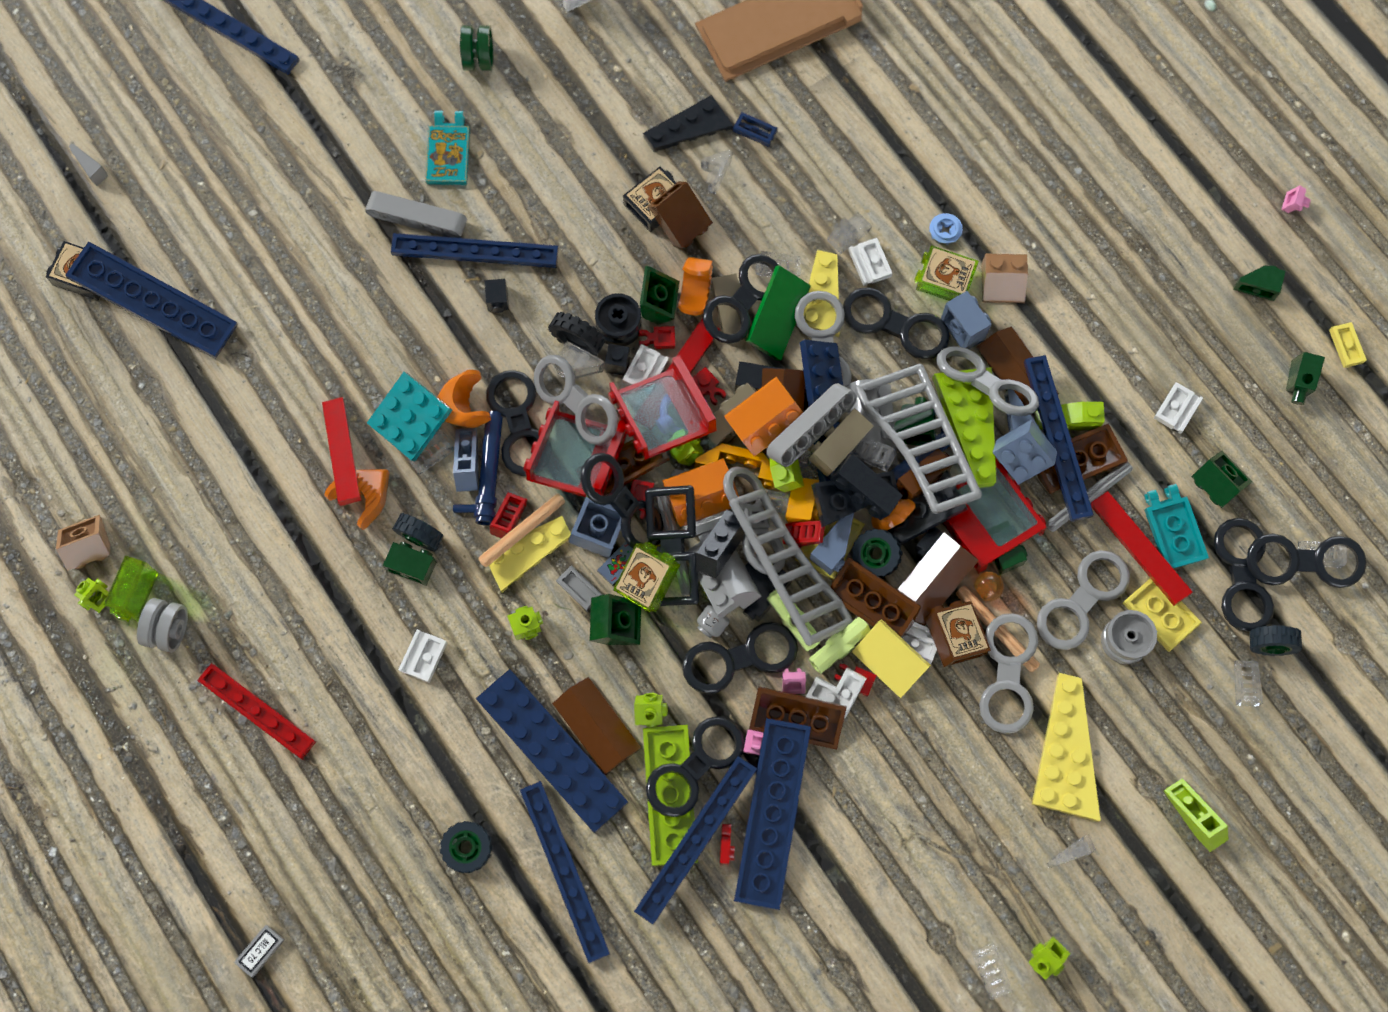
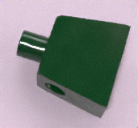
M1303 352L1291 361L1286 387L1287 392L1293 393L1291 403L1304 405L1306 396L1315 392L1325 357Z
M916 397L914 404H904L900 411L925 403L927 399ZM934 409L896 421L893 429L898 433L935 420ZM936 429L904 439L903 441L908 445H924L937 440Z

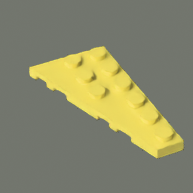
M1059 673L1032 805L1099 822L1101 819L1082 678Z

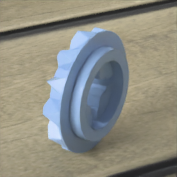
M948 213L935 216L929 227L932 239L937 240L938 244L945 243L946 245L955 243L961 237L963 230L960 220ZM942 226H944V228L949 227V233H942Z

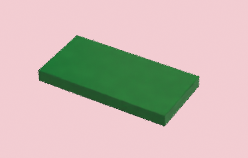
M776 266L745 341L775 360H781L796 324V306L800 299L808 294L811 285L782 266Z

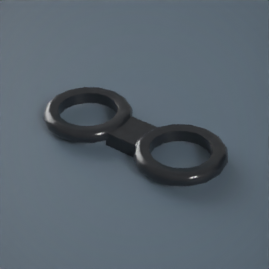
M756 254L746 258L739 268L741 286L733 296H717L707 303L703 310V322L706 330L714 339L722 343L732 344L746 337L750 329L748 310L757 300L762 301L765 292H761L752 286L748 278V270L752 264L759 263L766 265L774 272L775 267L779 266V264L771 257ZM727 305L736 310L741 319V327L737 333L725 334L717 329L712 319L713 310L716 306Z
M869 287L858 288L851 292L844 300V320L856 332L872 334L882 330L900 338L901 345L907 353L923 360L936 358L941 350L948 347L950 339L948 327L941 318L934 314L924 312L914 314L911 317L904 316L892 310L891 303L885 294ZM861 297L876 299L883 307L882 318L870 325L859 323L851 313V306L855 300ZM919 322L931 323L939 330L941 341L937 347L931 350L918 349L909 340L908 333L910 328Z
M508 370L495 375L489 382L486 389V401L491 410L500 412L501 416L506 417L510 435L504 440L501 448L502 460L506 468L513 474L524 477L526 476V471L523 470L524 467L518 466L512 461L510 450L512 445L523 437H531L537 441L539 439V430L531 428L527 414L536 399V388L532 379L525 373ZM514 379L526 386L528 395L522 405L516 408H504L495 400L496 388L502 382ZM549 440L534 472L535 475L542 472L550 462L552 445Z
M597 453L590 456L585 461L580 476L582 489L587 498L595 504L603 506L610 504L620 515L621 532L627 545L634 550L636 547L644 552L652 550L659 544L660 540H648L645 543L639 542L632 534L630 526L631 518L638 509L646 511L645 500H637L628 488L624 487L623 469L613 456L606 453ZM598 462L606 463L614 473V487L607 496L599 495L591 484V471ZM654 506L655 532L663 531L662 516L657 507Z
M1234 518L1222 523L1214 535L1216 553L1223 562L1230 565L1232 586L1225 591L1222 597L1221 609L1224 618L1231 626L1240 631L1250 632L1257 627L1269 625L1274 616V603L1271 595L1264 587L1257 584L1256 579L1248 570L1246 558H1236L1225 548L1224 535L1231 528H1244L1255 539L1264 535L1257 524L1250 520ZM1266 544L1261 546L1257 552V563L1262 559L1266 551ZM1251 591L1260 597L1264 605V614L1258 622H1243L1233 613L1231 603L1233 596L1237 592Z
M1265 534L1253 541L1248 548L1246 557L1248 570L1252 576L1262 584L1271 586L1286 583L1293 578L1296 572H1316L1320 580L1329 586L1336 588L1350 587L1361 579L1367 565L1365 552L1361 546L1353 539L1344 536L1329 537L1321 542L1316 550L1297 549L1293 542L1283 535ZM1266 543L1280 544L1288 552L1289 566L1280 576H1268L1257 566V552ZM1334 545L1346 546L1355 555L1356 568L1352 575L1346 579L1334 578L1324 568V554Z
M765 622L753 628L744 645L727 650L718 643L711 641L702 642L691 647L684 656L682 664L683 676L688 685L698 692L705 694L718 693L730 684L734 673L754 666L760 671L771 674L779 673L789 668L796 660L798 652L797 639L785 625L777 622ZM764 632H778L787 640L789 651L783 661L769 664L758 658L755 653L754 644L758 636ZM701 652H715L723 658L726 664L724 677L715 684L701 683L692 673V661Z
M718 716L705 719L698 724L693 732L692 747L694 752L681 765L675 763L663 764L652 771L647 779L646 794L648 802L655 811L663 816L673 818L684 816L694 808L698 801V780L709 768L718 770L730 768L736 758L742 756L744 739L742 732L735 723L727 718ZM714 726L723 727L728 730L733 736L735 743L731 756L722 760L713 759L708 756L703 750L701 743L705 730ZM675 773L686 780L690 793L685 804L673 808L661 803L656 795L655 788L656 782L662 775Z

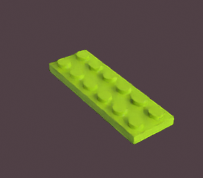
M688 725L643 728L647 784V779L652 771L660 765L668 763L681 765L690 756ZM664 774L656 782V795L664 805L673 808L680 807L688 800L690 793L689 785L679 774ZM648 802L652 866H664L695 821L694 808L684 816L673 818L661 815Z

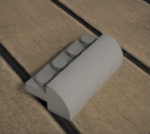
M874 379L854 381L846 385V387L855 392L857 385ZM885 384L865 391L868 400L871 401L892 394L891 384ZM857 396L854 406L848 413L855 408L874 426L852 450L853 455L870 469L874 466L894 468L898 465L896 445L862 408ZM889 403L875 408V410L884 417L893 414V404Z
M712 530L698 536L700 542L686 552L693 551L697 553ZM737 550L734 551L716 579L698 572V579L717 616L721 619L738 606L745 609L761 597Z

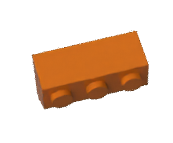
M775 377L724 415V417L755 457L767 448L803 411L779 379Z
M724 459L662 480L664 487L692 485L694 487L696 521L731 509L723 487L724 475L729 470ZM733 481L734 490L737 496L739 497L735 483ZM686 494L667 496L678 525L680 527L687 525Z

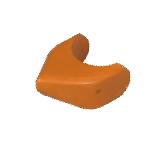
M694 257L686 259L682 268L684 270L683 284L678 303L680 311L684 314L695 316L703 314L710 294L713 269L712 260Z
M466 370L448 380L442 387L437 397L452 409L445 422L465 428H476L491 420L489 412H472L469 406L470 392L473 386L482 378L480 371Z
M356 469L360 494L366 500L365 510L357 521V526L361 530L366 529L379 516L385 506L389 481V471L386 469ZM335 481L327 487L324 496L330 501L337 498Z

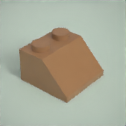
M985 254L981 264L982 302L1024 303L1028 278L1027 254Z
M100 514L58 530L56 551L67 571L81 569L87 563L102 561L110 555L111 545Z

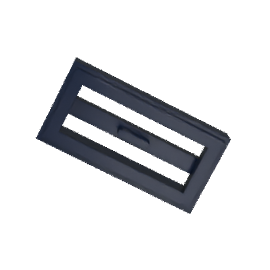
M741 112L733 127V132L770 147L771 141H773L775 134L778 132V128ZM742 120H744V121H746V122H748V123H751V124H753V125L751 126V125H749V124H746V123L742 122ZM758 127H760V128H762V129H764V130H767V131H769V132H771V133L769 134V133H767V132H765V131H762V130H760Z

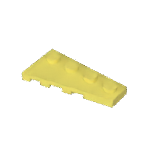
M817 250L809 281L811 287L808 293L825 291L836 296L839 300L837 254ZM815 300L806 305L804 319L809 327L822 331L829 329L835 323L836 313L830 303L824 300ZM840 331L836 333L834 336L839 337Z
M562 516L533 529L489 565L501 593L508 589V586L523 577V574L539 564L544 557L569 540L571 533Z

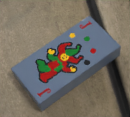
M625 542L597 572L614 586L621 579L635 550Z

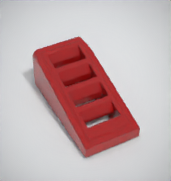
M508 492L490 524V534L503 538L519 523L528 499ZM509 502L519 505V507L511 506ZM507 510V511L513 512V513H515V514L513 515V514L507 513V512H505V511ZM502 518H504V519H506V520H509V521H511V522L509 523V522L503 521Z
M820 521L785 524L799 547L823 542L825 526L821 527Z

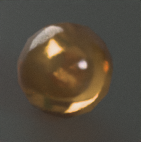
M986 571L975 578L973 586L983 601L993 602L1003 595L1004 582L998 574Z

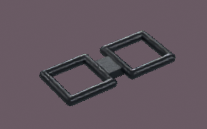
M692 485L648 488L645 490L647 539L650 541L661 540V553L650 555L661 562L689 561L690 596L658 598L657 590L650 605L653 607L696 605L699 603L696 552H685L684 539L696 536L694 487ZM686 494L687 530L655 532L654 497Z

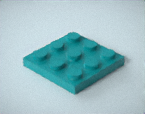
M403 372L370 417L367 424L411 461L415 462L450 415L452 409L410 374Z

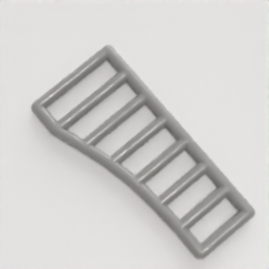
M922 364L899 370L855 387V392L862 408L892 439L906 459L925 495L932 513L937 514L982 497V492ZM917 373L922 382L871 401L868 400L865 391ZM926 391L930 400L884 417L875 410V408ZM934 409L938 419L898 433L890 426L891 423ZM939 427L943 428L946 435L944 438L909 449L903 441L904 439ZM947 445L951 446L954 453L953 456L921 467L915 459L916 456ZM957 463L959 464L963 472L962 474L929 485L925 474ZM967 481L971 490L970 493L939 504L937 503L933 493Z
M759 489L731 499L729 504L805 644L811 646L843 631L853 622L840 597L816 571L791 536L766 491ZM760 499L766 510L746 517L741 505ZM771 518L777 529L757 537L751 525ZM782 537L789 548L768 556L762 544ZM795 556L801 567L778 576L772 564ZM805 574H808L816 583L790 596L783 585ZM822 591L832 601L803 615L799 614L794 603ZM835 609L838 610L843 621L813 635L810 634L805 623Z

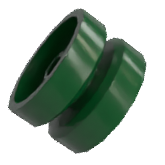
M472 25L461 26L460 56L464 71H474L477 66V58L482 71L493 70L494 48L491 25H480L477 30V38L476 31Z

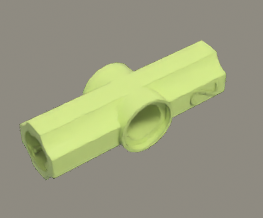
M774 590L769 594L766 599L781 617L783 625L790 629L805 651L815 648L820 642L811 646L805 644L795 624L792 625L791 616L777 591ZM794 603V605H795V607L797 608L799 614H800V615L805 614V613H804L803 611H801V610L797 607V605ZM809 622L805 623L811 635L817 633Z
M860 617L856 618L843 631L831 636L825 645L808 659L817 672L822 674L838 659L842 660L871 629Z

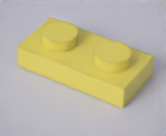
M1352 322L1330 328L1329 331L1343 368L1363 364L1366 361V357Z

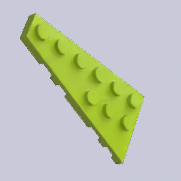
M992 367L986 368L992 374ZM977 369L961 370L960 372L970 373ZM935 373L932 380L944 412L979 488L994 486L996 483L995 455L993 454L995 439L992 401L987 394L971 385L972 382L956 381L944 373Z

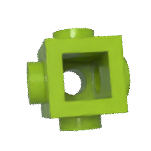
M681 430L676 432L668 442L687 435L688 431ZM700 438L670 450V454L678 463L687 466L692 465L695 459L705 452L700 445Z
M87 578L77 586V592L74 596L80 599L78 604L89 611L93 608L100 613L107 605L106 599L110 592L106 590L108 585L98 578L95 582Z
M528 606L520 607L515 610V613L507 615L517 641L523 638L526 640L535 638L539 632H542L540 625L544 623L539 611L534 612L532 606L529 608Z
M656 693L636 695L634 702L635 725L656 727L663 724L664 716H668V705L663 703V695H657Z
M1051 937L1044 945L1040 942L1032 949L1031 953L1033 956L1028 963L1036 973L1046 980L1052 974L1056 977L1064 969L1065 966L1063 964L1070 955V952L1054 937Z

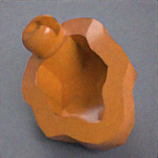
M900 499L889 516L882 520L872 517L871 524L875 529H891L904 522L907 516L912 513L916 504L910 499Z

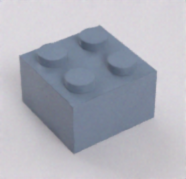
M968 291L947 302L941 319L948 327L949 333L959 347L969 350L985 340L991 327L990 317L987 313L982 312L977 299L971 296Z
M1031 419L997 439L993 454L1019 485L1055 465L1057 451Z
M586 496L570 534L569 543L610 558L621 531L620 515L611 505L595 504Z

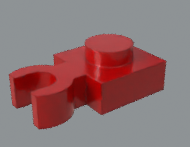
M675 326L654 327L653 333H650L648 330L639 331L640 337H647V340L639 341V346L643 344L648 347L650 344H654V350L675 349Z
M706 367L692 377L703 397L708 394L713 405L716 406L718 404L717 399L714 398L715 395H721L723 399L726 398L725 391L717 388L719 381Z
M635 479L632 482L630 492L637 500H645V490L655 488V483ZM639 509L641 511L640 518L644 519L646 511Z
M845 664L839 665V668L844 671L846 668H849ZM856 666L854 671L867 678L859 693L868 697L877 675ZM837 674L834 677V679L838 682L842 678V676H839Z
M722 824L720 865L729 866L730 860H734L735 846H730L731 824Z

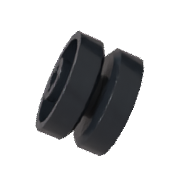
M615 293L604 297L598 303L595 310L596 329L602 333V337L605 338L607 345L628 346L639 337V331L642 330L641 310L637 301L623 293Z

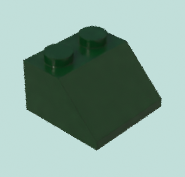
M648 265L645 266L640 310L642 318L660 325L675 319L680 281Z
M1223 451L1210 458L1191 476L1196 486L1202 490L1204 489L1210 495V500L1221 508L1253 482Z
M613 594L592 597L590 641L605 645H640L642 603Z

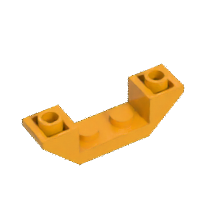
M722 443L695 459V468L712 463L720 458L731 464L736 462L742 463L751 469L759 467L758 478L763 487L768 490L775 488L770 470V462L764 453H759L754 457L748 449Z

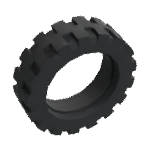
M557 312L548 326V331L551 332L553 337L557 338L558 342L565 344V347L571 348L574 352H579L584 356L597 357L605 343V338L602 337L601 332H598L594 326H590V323L581 320L578 316L574 317L570 313Z

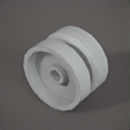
M157 598L150 599L146 603L138 622V644L149 648L157 646L159 650L169 653L175 652L186 631L188 621L187 607L174 602L168 605L165 600Z
M1126 610L1118 613L1105 625L1101 634V644L1104 652L1110 659L1120 664L1139 662L1153 650L1157 642V630L1154 622L1146 614L1135 610Z

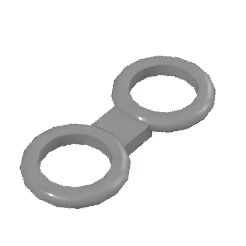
M814 291L806 294L800 299L795 309L797 326L811 340L834 343L833 336L840 331L844 323L845 312L842 303L829 292ZM824 300L834 308L836 321L829 329L815 330L805 322L804 309L811 301ZM839 356L843 385L846 387V385L851 383L852 374L847 362Z
M948 347L941 350L937 355V365L946 376L956 381L972 382L971 385L987 394L993 405L999 410L1014 416H1027L1034 413L1038 408L1039 398L1034 390L1019 381L1001 380L986 370V364L983 359L975 352L962 347ZM951 356L964 357L970 360L977 370L970 373L957 371L948 365L946 358ZM1003 389L1016 390L1027 397L1029 404L1026 406L1011 405L1005 402L998 392Z
M552 354L542 358L534 372V385L541 399L551 405L554 404L555 400L559 401V405L564 403L575 413L577 430L588 443L592 445L608 443L614 437L618 427V416L610 400L602 395H588L581 387L575 384L573 369L565 358ZM552 363L560 366L565 375V387L558 396L551 395L543 382L545 369ZM593 403L602 406L608 417L607 429L601 436L593 435L585 423L587 408Z
M730 468L724 475L723 487L729 502L731 499L738 497L733 487V480L736 476L746 479L753 486L754 491L764 489L759 478L747 468ZM760 499L756 500L753 505L747 503L741 505L746 517L764 511V505ZM767 519L751 525L757 536L771 532L768 529L770 527ZM744 534L742 545L748 562L757 571L767 574L761 561L756 556L749 539ZM779 538L769 542L775 553L784 550ZM785 559L774 563L773 566L777 573L784 567Z
M1102 550L1088 554L1082 559L1078 567L1077 578L1080 587L1071 598L1051 600L1041 608L1037 616V628L1041 638L1048 645L1062 650L1079 646L1085 641L1089 633L1087 612L1098 600H1114L1125 593L1129 585L1130 573L1127 564L1120 556L1110 551ZM1098 560H1106L1113 563L1120 574V583L1117 588L1108 592L1093 588L1087 578V569L1091 563ZM1067 608L1075 613L1080 622V630L1076 637L1070 640H1059L1051 635L1048 631L1046 620L1048 614L1053 609Z
M1011 613L1002 614L993 619L986 629L985 636L991 649L988 653L992 659L998 662L997 682L987 687L979 703L980 714L985 724L994 731L1003 734L1016 733L1025 728L1031 720L1034 710L1031 695L1020 684L1021 664L1029 661L1036 652L1038 645L1037 631L1033 624L1024 616ZM1005 623L1019 624L1028 634V647L1023 654L1017 657L1004 656L994 646V633L999 626ZM1009 689L1021 696L1024 702V712L1019 721L1005 725L998 723L992 718L988 705L990 698L999 690Z

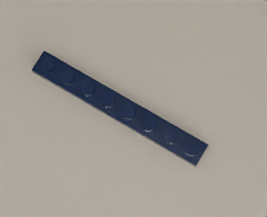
M162 0L287 75L300 61L296 54L204 0Z
M393 233L391 245L392 256L557 268L559 248L556 245Z
M1042 355L1025 359L1024 365L1031 389L1035 391L1039 398L1037 409L1045 437L1057 451L1054 467L1070 521L1092 518L1094 514L1047 357Z
M739 756L736 758L634 910L636 914L650 924H655L757 771V768Z
M539 781L520 789L588 964L610 955L542 782Z

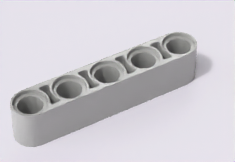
M378 191L371 193L365 209L366 214L371 217L451 238H461L467 222V217L459 212Z
M841 384L832 385L769 444L767 456L782 466H790L841 418L843 413L848 412L854 406L857 400L856 393Z

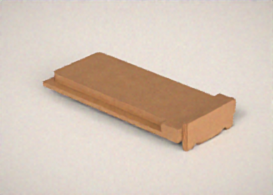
M745 0L695 22V26L724 81L727 82L861 22L863 4L860 0Z

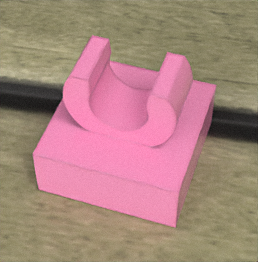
M1298 186L1288 191L1282 210L1290 213L1294 210L1302 211L1303 206L1308 208L1311 200L1308 197H1304L1306 189Z
M797 668V672H789V669H785L782 677L783 692L804 694L806 688L805 672H802L800 668Z
M748 730L743 753L760 756L764 733Z

